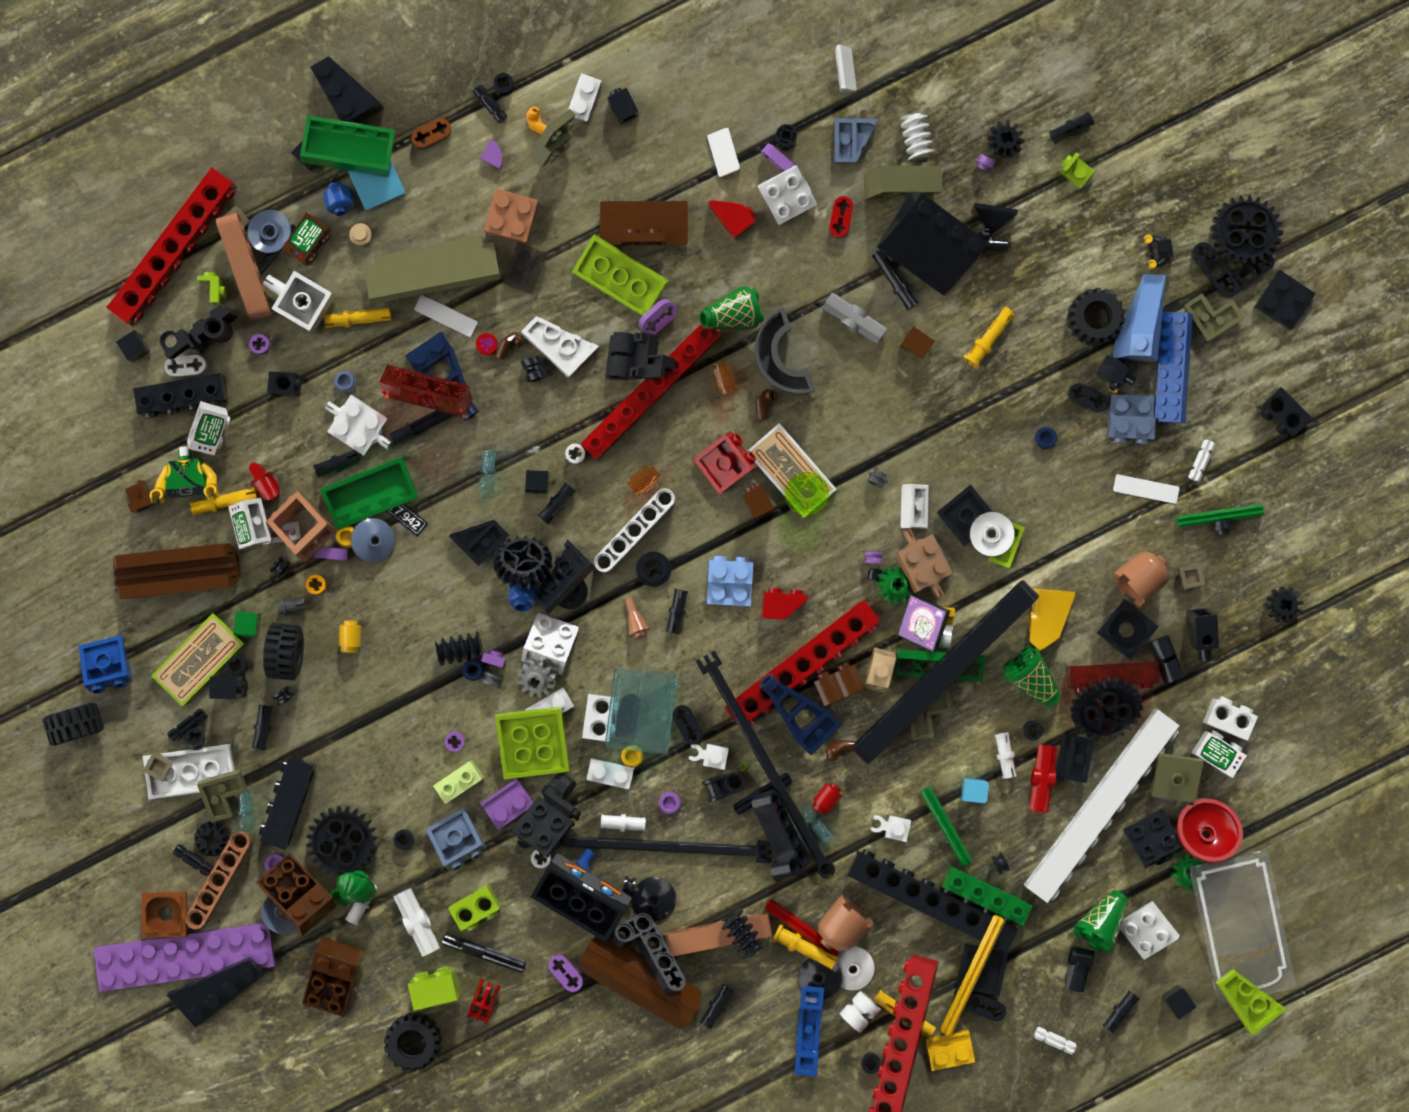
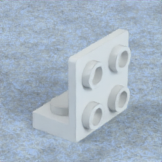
M538 613L524 646L521 661L530 664L535 659L537 664H540L544 660V667L551 665V672L562 675L579 627Z

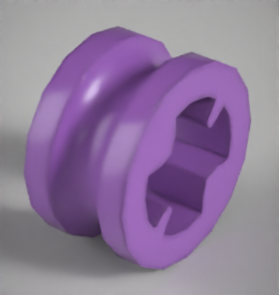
M256 334L251 337L249 347L254 353L263 355L269 351L270 341L266 336ZM259 339H263L262 342L265 343V347L257 350L258 347L254 346V343L259 342Z
M864 552V555L867 557L864 563H884V560L881 558L884 552Z
M457 731L450 732L445 738V746L452 752L461 750L465 744L464 736ZM452 736H457V739L461 740V745L457 744L458 747L455 748L453 744L449 743V739H452Z

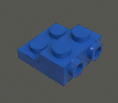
M121 635L78 646L84 686L89 692L92 691L94 694L103 693L106 691L105 688L111 686L123 688L127 686V682L132 681L130 662L127 659L124 638Z

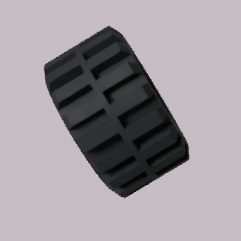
M1101 288L1088 289L1072 301L1068 309L1069 314L1067 315V320H1069L1068 328L1072 329L1073 332L1071 334L1074 337L1077 336L1079 338L1078 341L1081 343L1086 342V345H1101L1113 339L1122 330V324L1125 323L1123 316L1126 313L1125 309H1122V301L1117 300L1118 296L1115 293L1112 295L1109 293L1110 290H1101ZM1089 305H1099L1106 311L1108 321L1104 328L1094 329L1086 323L1084 311Z
M272 623L269 627L263 651V668L267 678L295 680L301 669L304 651V636L300 625Z
M93 702L57 712L42 719L49 744L52 746L93 735L105 729L98 705Z
M411 1012L406 1013L404 1016L398 1017L387 1030L386 1037L384 1038V1051L388 1053V1060H392L396 1068L400 1066L402 1071L407 1069L410 1072H415L417 1069L421 1071L426 1066H429L437 1057L441 1049V1031L439 1027H436L434 1020L428 1019V1015L422 1016L419 1012H415V1014H411ZM415 1030L423 1035L426 1046L422 1052L412 1054L402 1047L401 1036L405 1031Z

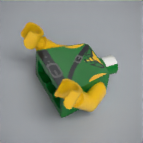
M189 447L178 448L179 460L168 461V465L163 468L157 479L154 490L150 492L151 503H153L155 498L159 497L160 504L164 503V494L165 497L169 498L205 495L207 500H210L209 496L213 493L216 498L220 497L217 490V476L215 472L202 459H192V449H189Z

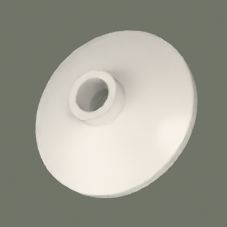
M987 512L980 515L973 522L970 529V539L973 546L980 553L987 556H997L1003 554L1011 547L1014 540V528L1011 521L1003 514ZM991 529L996 532L993 538L988 537L987 534Z
M853 946L848 951L839 952L836 963L842 972L840 987L846 990H859L865 987L874 975V962L870 954L857 946ZM850 966H856L857 971L855 973H850Z

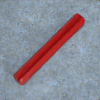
M770 899L764 907L766 911L809 942L834 956L839 954L840 951L834 948L831 950L827 949L820 942L823 938L818 932L774 900Z

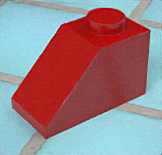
M710 200L708 202V207L734 240L756 223L754 219L756 215L749 206L745 208L742 203Z

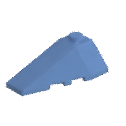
M1143 275L1125 315V323L1122 324L1123 328L1115 338L1113 358L1127 361L1157 362L1166 275Z

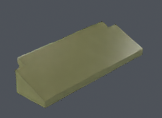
M482 236L374 256L375 265L364 267L370 304L500 279L494 242L483 244Z

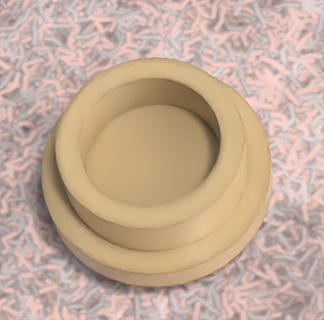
M359 223L351 228L349 235L354 244L362 246L371 240L372 232L367 225Z

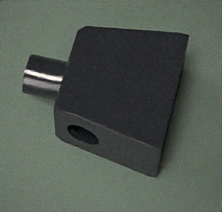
M1209 608L1186 610L1190 644L1195 650L1199 651V661L1213 660L1212 649L1219 648L1217 614Z

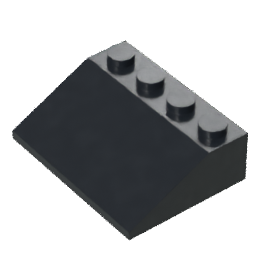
M911 191L876 248L944 296L978 259L988 241L922 192Z

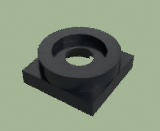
M1123 599L1116 609L1109 614L1096 634L1103 638L1112 648L1132 661L1159 626L1126 599ZM1124 622H1128L1133 626L1134 631L1130 637H1123L1119 633V626Z

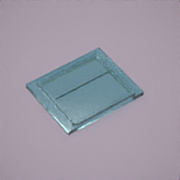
M614 668L605 747L634 750L635 752L644 751L668 754L678 675Z

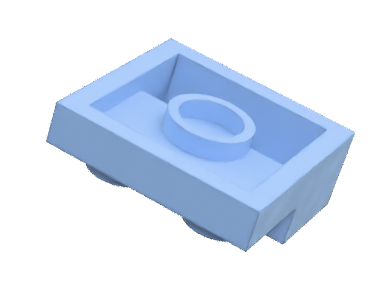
M714 556V560H709L707 604L751 606L753 562H749V558L736 557V561H727L726 556Z

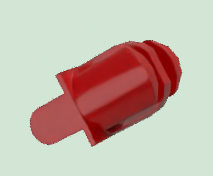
M251 463L249 471L255 480L250 483L254 485L262 499L267 501L276 500L280 496L281 491L279 484L273 476V472H266L261 464Z
M480 978L466 1017L476 1018L475 1021L482 1020L487 1025L501 985L497 984L491 1002L488 1003L486 1001L493 983L488 982L483 998L479 1000L478 997L485 981ZM474 1005L480 1007L478 1012L472 1010ZM483 1008L489 1010L488 1015L481 1013Z

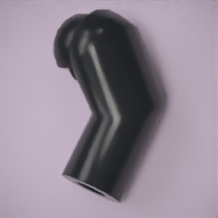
M988 228L980 230L978 235L988 241L985 246L986 250L1007 251V240H995L991 230Z

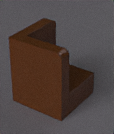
M913 326L899 347L905 351L909 350L923 359L935 340Z
M139 480L137 484L125 489L130 501L128 507L131 513H138L156 505L155 501L151 503L150 490L145 480Z

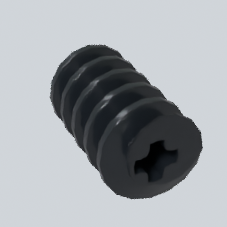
M476 631L475 638H472L471 634L467 633L466 640L463 639L461 634L458 635V641H455L453 636H450L449 643L445 641L444 637L441 638L440 644L435 640L437 658L441 666L445 665L446 659L449 664H453L454 657L459 663L462 662L463 655L467 661L471 660L472 654L475 659H479L480 652L483 655L481 637L478 631Z
M739 908L721 921L725 922L721 929H730L727 937L735 936L732 945L740 944L737 952L745 951L742 957L744 960L759 952L765 945L760 946L764 941L763 938L755 939L758 931H750L753 924H745L748 917H740L743 910Z

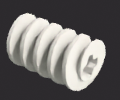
M916 113L900 117V120H904L901 128L907 129L903 132V136L908 138L904 143L906 146H911L906 149V153L912 155L908 158L909 162L927 159L929 154L934 152V149L927 148L928 145L933 143L931 140H926V137L931 135V132L924 131L929 126V123H922V120L928 117L927 115Z

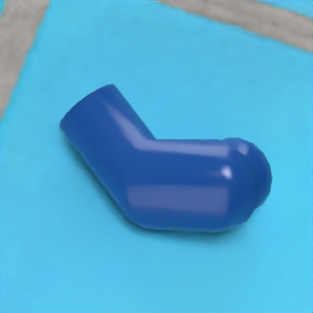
M587 848L576 864L591 873L589 863L596 854Z

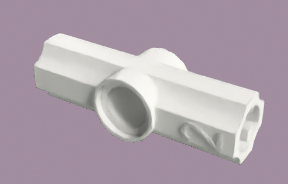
M407 889L395 895L394 899L403 916L404 926L409 935L413 936L422 957L439 949V943L430 928V920L425 910L421 909L412 889Z

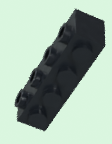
M221 373L133 388L137 414L144 416L145 419L156 418L158 413L166 412V415L178 414L180 409L188 408V411H196L200 401L216 406H222L223 402L228 401L225 378Z
M294 756L284 760L280 772H283L281 781L277 780L273 793H276L274 801L269 802L266 814L269 816L266 823L263 822L259 830L261 842L284 850L289 848L317 764Z

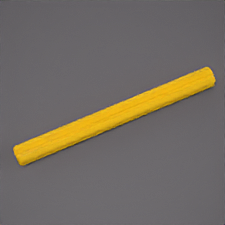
M994 915L940 1028L941 1032L945 1035L951 1036L1005 923L1002 917Z

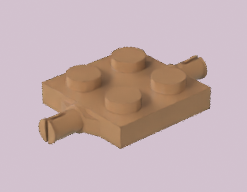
M911 528L902 532L908 544L904 549L895 553V556L914 593L923 588H931L936 599L942 597L944 594L938 583L953 572L934 535L916 540Z

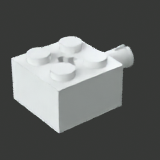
M293 271L286 284L272 277V275H268L266 279L273 283V285L264 281L263 287L279 295L272 309L314 334L336 296ZM301 299L306 300L308 304L302 306L300 303Z

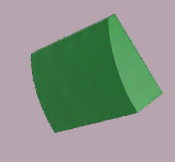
M307 115L300 163L388 177L395 130Z
M403 455L320 488V492L337 530L419 497Z

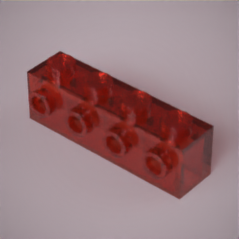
M391 365L386 366L379 381L383 396L386 398L461 417L466 416L473 400L469 385Z
M1158 661L1066 666L1067 688H1074V693L1083 692L1081 687L1089 688V681L1096 684L1097 678H1100L1104 682L1107 676H1109L1110 681H1113L1116 676L1120 682L1126 679L1128 684L1140 685V689L1153 688V684H1159Z

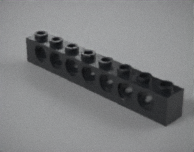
M863 849L862 852L856 851L846 872L847 876L982 941L987 931V926L990 924L995 912L985 907H982V910L974 907V902L964 897L960 900L954 897L955 893L945 888L941 891L934 887V882L923 878L922 881L914 878L915 873L905 868L900 871L894 868L895 863L885 858L883 861H879L874 858L876 854L866 849ZM870 865H877L879 867L877 875L870 876L867 874V869ZM892 874L899 877L898 883L894 886L887 884V878ZM911 884L918 885L919 889L915 895L907 894V888ZM930 894L938 895V902L934 905L927 903V897ZM955 903L958 905V911L952 915L948 914V905ZM971 913L978 915V920L974 924L967 923V916ZM1002 917L1005 923L993 947L1007 953L1018 929L1013 926L1014 921Z

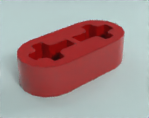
M846 196L838 197L833 205L829 232L834 238H843L849 230L853 202ZM842 201H845L846 206H849V209H845L844 215L842 216L839 215L840 207H837V204H841ZM838 219H842V227L845 228V230H841L840 234L836 233V229L833 228V226L837 225Z

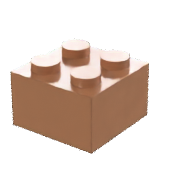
M495 188L484 228L485 234L528 246L540 205L539 201Z

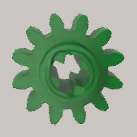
M893 566L892 569L889 567L884 568L885 574L877 575L881 582L875 583L876 587L881 588L877 595H885L883 602L890 601L891 605H897L898 601L905 603V597H910V594H912L909 591L912 587L903 570L899 571L898 566ZM893 582L897 584V588L893 587Z
M1184 852V859L1176 856V860L1179 862L1178 865L1171 864V867L1176 869V872L1170 875L1174 878L1178 877L1175 885L1180 886L1183 883V890L1187 891L1189 886H1191L1192 890L1197 891L1196 878L1202 876L1201 871L1211 868L1207 865L1203 866L1204 861L1197 860L1193 856L1190 857L1189 853ZM1192 866V869L1195 870L1194 875L1190 874L1189 877V874L1186 873L1187 868L1191 869ZM1205 874V878L1210 879V876ZM1200 880L1201 886L1205 887V883Z

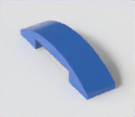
M802 986L795 1075L817 1076L821 1013L824 996L823 987Z

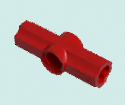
M1038 744L1036 763L1032 769L1030 783L1032 791L1029 810L1049 812L1051 791L1054 789L1056 781L1055 763L1058 747Z

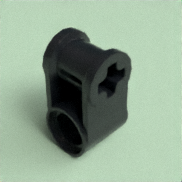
M732 771L704 780L702 784L706 786L710 803L741 791L745 786L746 780L741 772ZM732 776H738L741 779L742 784L739 787L735 788L730 785L729 779Z

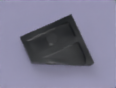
M495 520L449 535L478 566L501 545V542H504L510 536Z

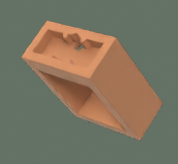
M298 491L291 495L266 521L293 553L304 562L337 532L308 499ZM304 506L318 523L295 545L281 527Z

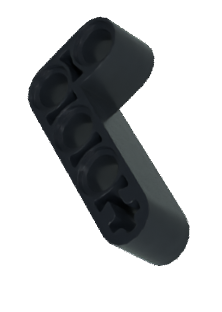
M770 790L754 795L751 801L753 810L777 858L772 863L770 869L773 879L776 882H782L798 877L808 866L809 860L778 792Z
M638 914L620 923L611 934V942L615 947L624 948L636 942L664 994L673 997L680 993L686 983L685 977L653 919L648 914ZM637 922H642L646 929H639ZM618 932H624L627 939H621L618 936ZM647 942H654L657 948L651 949ZM658 961H664L667 964V968H661Z

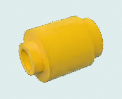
M345 620L344 624L339 625L338 646H341V652L356 653L358 652V647H361V625H357V621Z

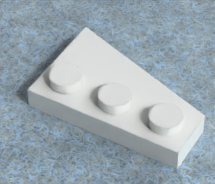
M537 316L521 331V334L568 378L599 348L598 345L585 341L575 334L566 332Z

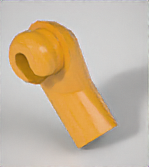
M531 107L526 114L529 128L542 135L547 125L541 121L539 108Z

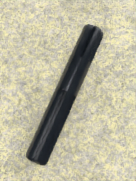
M445 933L441 943L443 946L522 973L525 969V960L449 933Z

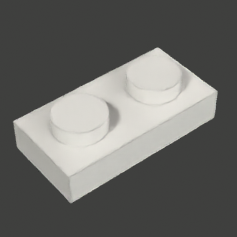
M581 73L569 109L576 114L574 119L588 123L602 80Z
M561 688L525 709V711L561 706L562 713L574 707L565 689Z
M591 758L586 780L630 789L634 767Z

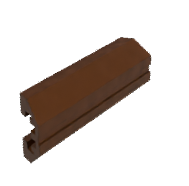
M230 543L116 555L113 558V576L118 600L234 587L240 576L238 554Z
M611 936L607 942L594 937L580 957L579 971L678 1029L690 1024L694 1014L700 1007L702 991L686 981L684 988L679 994L673 997L665 995L643 955L628 946L624 948L615 947L611 942Z

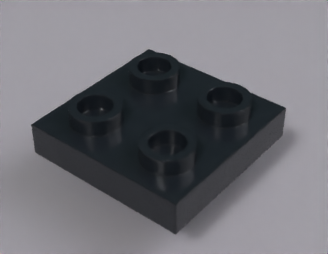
M1163 809L1123 829L1124 834L1145 869L1154 864L1161 865L1169 861L1173 854L1184 849Z

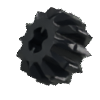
M1007 120L1004 127L1002 122L999 121L997 128L991 127L990 131L992 134L987 136V140L993 141L988 145V148H996L993 152L994 155H997L1000 151L1002 152L1001 158H1005L1007 152L1010 157H1014V150L1016 152L1021 151L1020 145L1024 144L1025 140L1019 137L1024 132L1023 130L1016 132L1017 123L1010 127V121ZM1006 135L1009 136L1010 139L1006 143H1003L1002 139Z
M1284 586L1279 587V592L1275 589L1271 590L1273 597H1266V600L1270 601L1271 605H1265V609H1272L1268 616L1273 617L1276 615L1275 622H1280L1283 619L1284 623H1289L1290 618L1297 620L1295 612L1302 613L1303 611L1297 607L1304 604L1303 601L1296 600L1300 593L1293 594L1292 587L1286 590ZM1281 601L1288 602V605H1285L1288 607L1287 609H1281L1280 605H1283Z

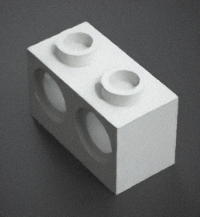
M588 694L582 738L608 742L610 737H614L616 724H612L613 715L617 716L619 702H615V697ZM599 701H606L608 703L609 709L606 713L598 712L596 705ZM600 722L605 725L606 730L604 734L597 735L594 732L593 726L595 723Z
M1220 697L1219 700L1213 698L1203 723L1248 741L1258 716L1252 714L1253 709L1243 705L1237 708L1232 705L1233 701L1224 697ZM1220 707H1223L1226 711L1223 719H1219L1216 715V711ZM1240 716H1244L1246 719V724L1242 728H1239L1237 725V719Z

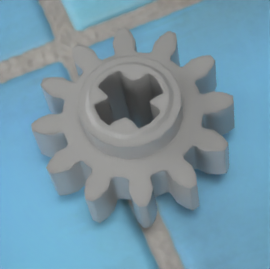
M535 659L531 661L530 665L525 662L517 674L520 677L517 684L524 685L522 692L529 690L530 697L534 693H537L539 698L542 697L543 693L549 695L556 685L554 679L557 674L550 673L552 666L544 667V660L540 664H537Z

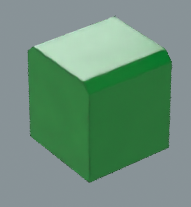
M236 611L233 635L259 637L261 613Z

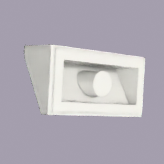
M837 45L835 57L840 92H855L857 87L852 50L850 47Z
M724 128L707 135L719 178L740 172L729 128Z
M902 485L901 528L928 529L929 485Z

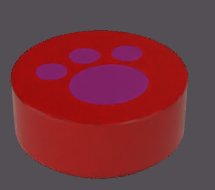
M483 333L476 339V348L483 355H492L498 348V341L494 335Z

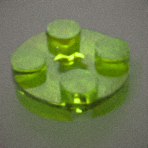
M802 472L790 479L785 488L787 505L791 511L801 516L817 514L825 507L829 499L827 484L821 477L812 472ZM804 488H809V492H813V496H810L809 500H805L800 495L801 492H804Z

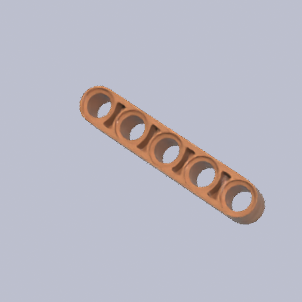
M238 212L217 218L216 224L249 319L253 322L273 315Z
M241 830L231 836L187 913L186 923L190 928L199 929L209 922L253 844V836L249 831ZM239 835L246 838L247 843L245 847L238 845L237 837ZM230 854L235 857L236 862L234 866L227 864V855ZM216 874H221L224 877L225 882L223 885L216 883ZM206 893L213 896L214 901L212 904L205 902L204 896ZM197 912L202 915V923L194 921V913Z
M768 913L747 916L748 920L745 924H753L750 931H758L755 939L772 936ZM724 921L662 935L673 956L732 945L735 936L727 937L730 929H721L725 924Z

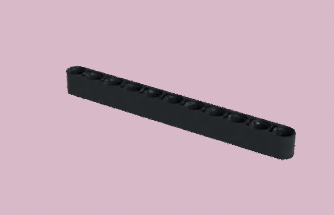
M1024 580L1017 583L853 744L851 749L866 764L872 762L1038 599L1039 595Z

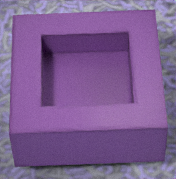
M490 650L489 653L483 654L481 661L503 668L506 658L502 657L503 653Z

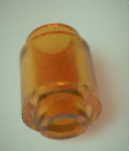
M724 361L713 365L714 370H711L710 373L716 391L719 390L720 395L737 390L735 386L737 382L731 364L726 365Z
M645 465L630 477L631 480L627 484L637 496L641 493L644 495L659 483L657 478L660 475L653 466L648 468Z

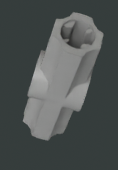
M833 292L822 307L824 311L840 320V323L854 333L858 332L876 345L887 330L882 324L869 317L866 311L855 304H849Z

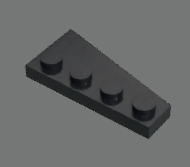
M248 957L225 967L219 972L206 975L203 979L190 982L180 989H174L167 993V997L196 1028L263 977L264 971L251 957Z

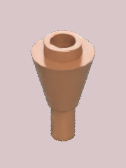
M633 598L624 600L629 613V636H634L635 639L647 636V631L650 628L639 611H637Z

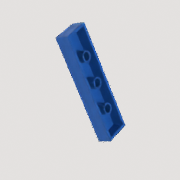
M1189 312L1162 313L1155 422L1185 424L1193 320V314Z

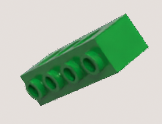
M951 865L941 883L943 888L1022 926L1032 909L1030 903Z

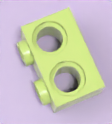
M471 760L433 785V787L446 804L478 783L484 776L474 761Z

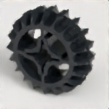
M517 535L514 540L508 537L507 543L501 542L500 547L496 548L493 557V569L498 579H502L503 585L509 583L510 588L518 586L519 590L522 587H526L529 590L531 585L538 587L539 582L544 583L553 567L552 554L549 552L548 546H544L542 540L536 542L535 536L528 539L527 535L524 538H519Z

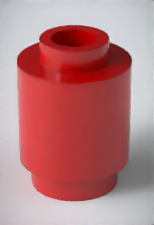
M832 782L829 785L825 783L814 797V803L811 806L826 816L828 812H832L843 797L840 794L842 789Z

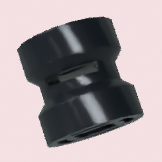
M789 124L781 125L776 131V145L782 150L794 147L797 140L796 129Z
M541 355L521 361L522 368L527 373L525 376L527 383L548 377L546 369L542 366L543 359Z

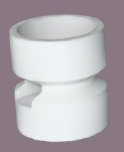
M860 990L852 999L853 1004H847L839 1013L859 1033L867 1027L868 1019H874L881 1011Z

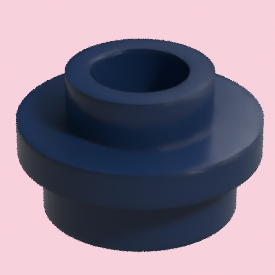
M471 659L464 663L462 673L466 679L476 681L483 676L484 666L481 661ZM471 666L477 667L478 671L476 674L470 673L469 669Z

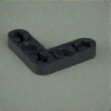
M1198 243L1192 249L1194 261L1223 298L1235 296L1274 266V258L1271 255L1266 263L1267 268L1266 266H1261L1255 270L1254 266L1260 263L1256 259L1254 266H1251L1250 261H1248L1245 266H1241L1231 273L1209 243ZM1199 247L1200 249L1205 248L1207 250L1205 256L1208 258V260L1211 257H1213L1214 259L1213 261L1209 262L1206 266L1203 264L1207 261L1204 256L1199 257L1197 254L1199 253ZM1216 264L1221 268L1219 276L1211 275L1209 271L1211 265ZM1243 269L1251 272L1252 277L1249 281L1241 279L1240 272ZM1226 275L1227 278L1224 279V282L1227 285H1233L1231 288L1232 293L1229 291L1224 292L1225 284L1222 281L1218 284L1217 280Z

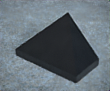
M974 203L972 206L975 216L984 228L991 230V234L1014 219L1018 214L1017 209Z

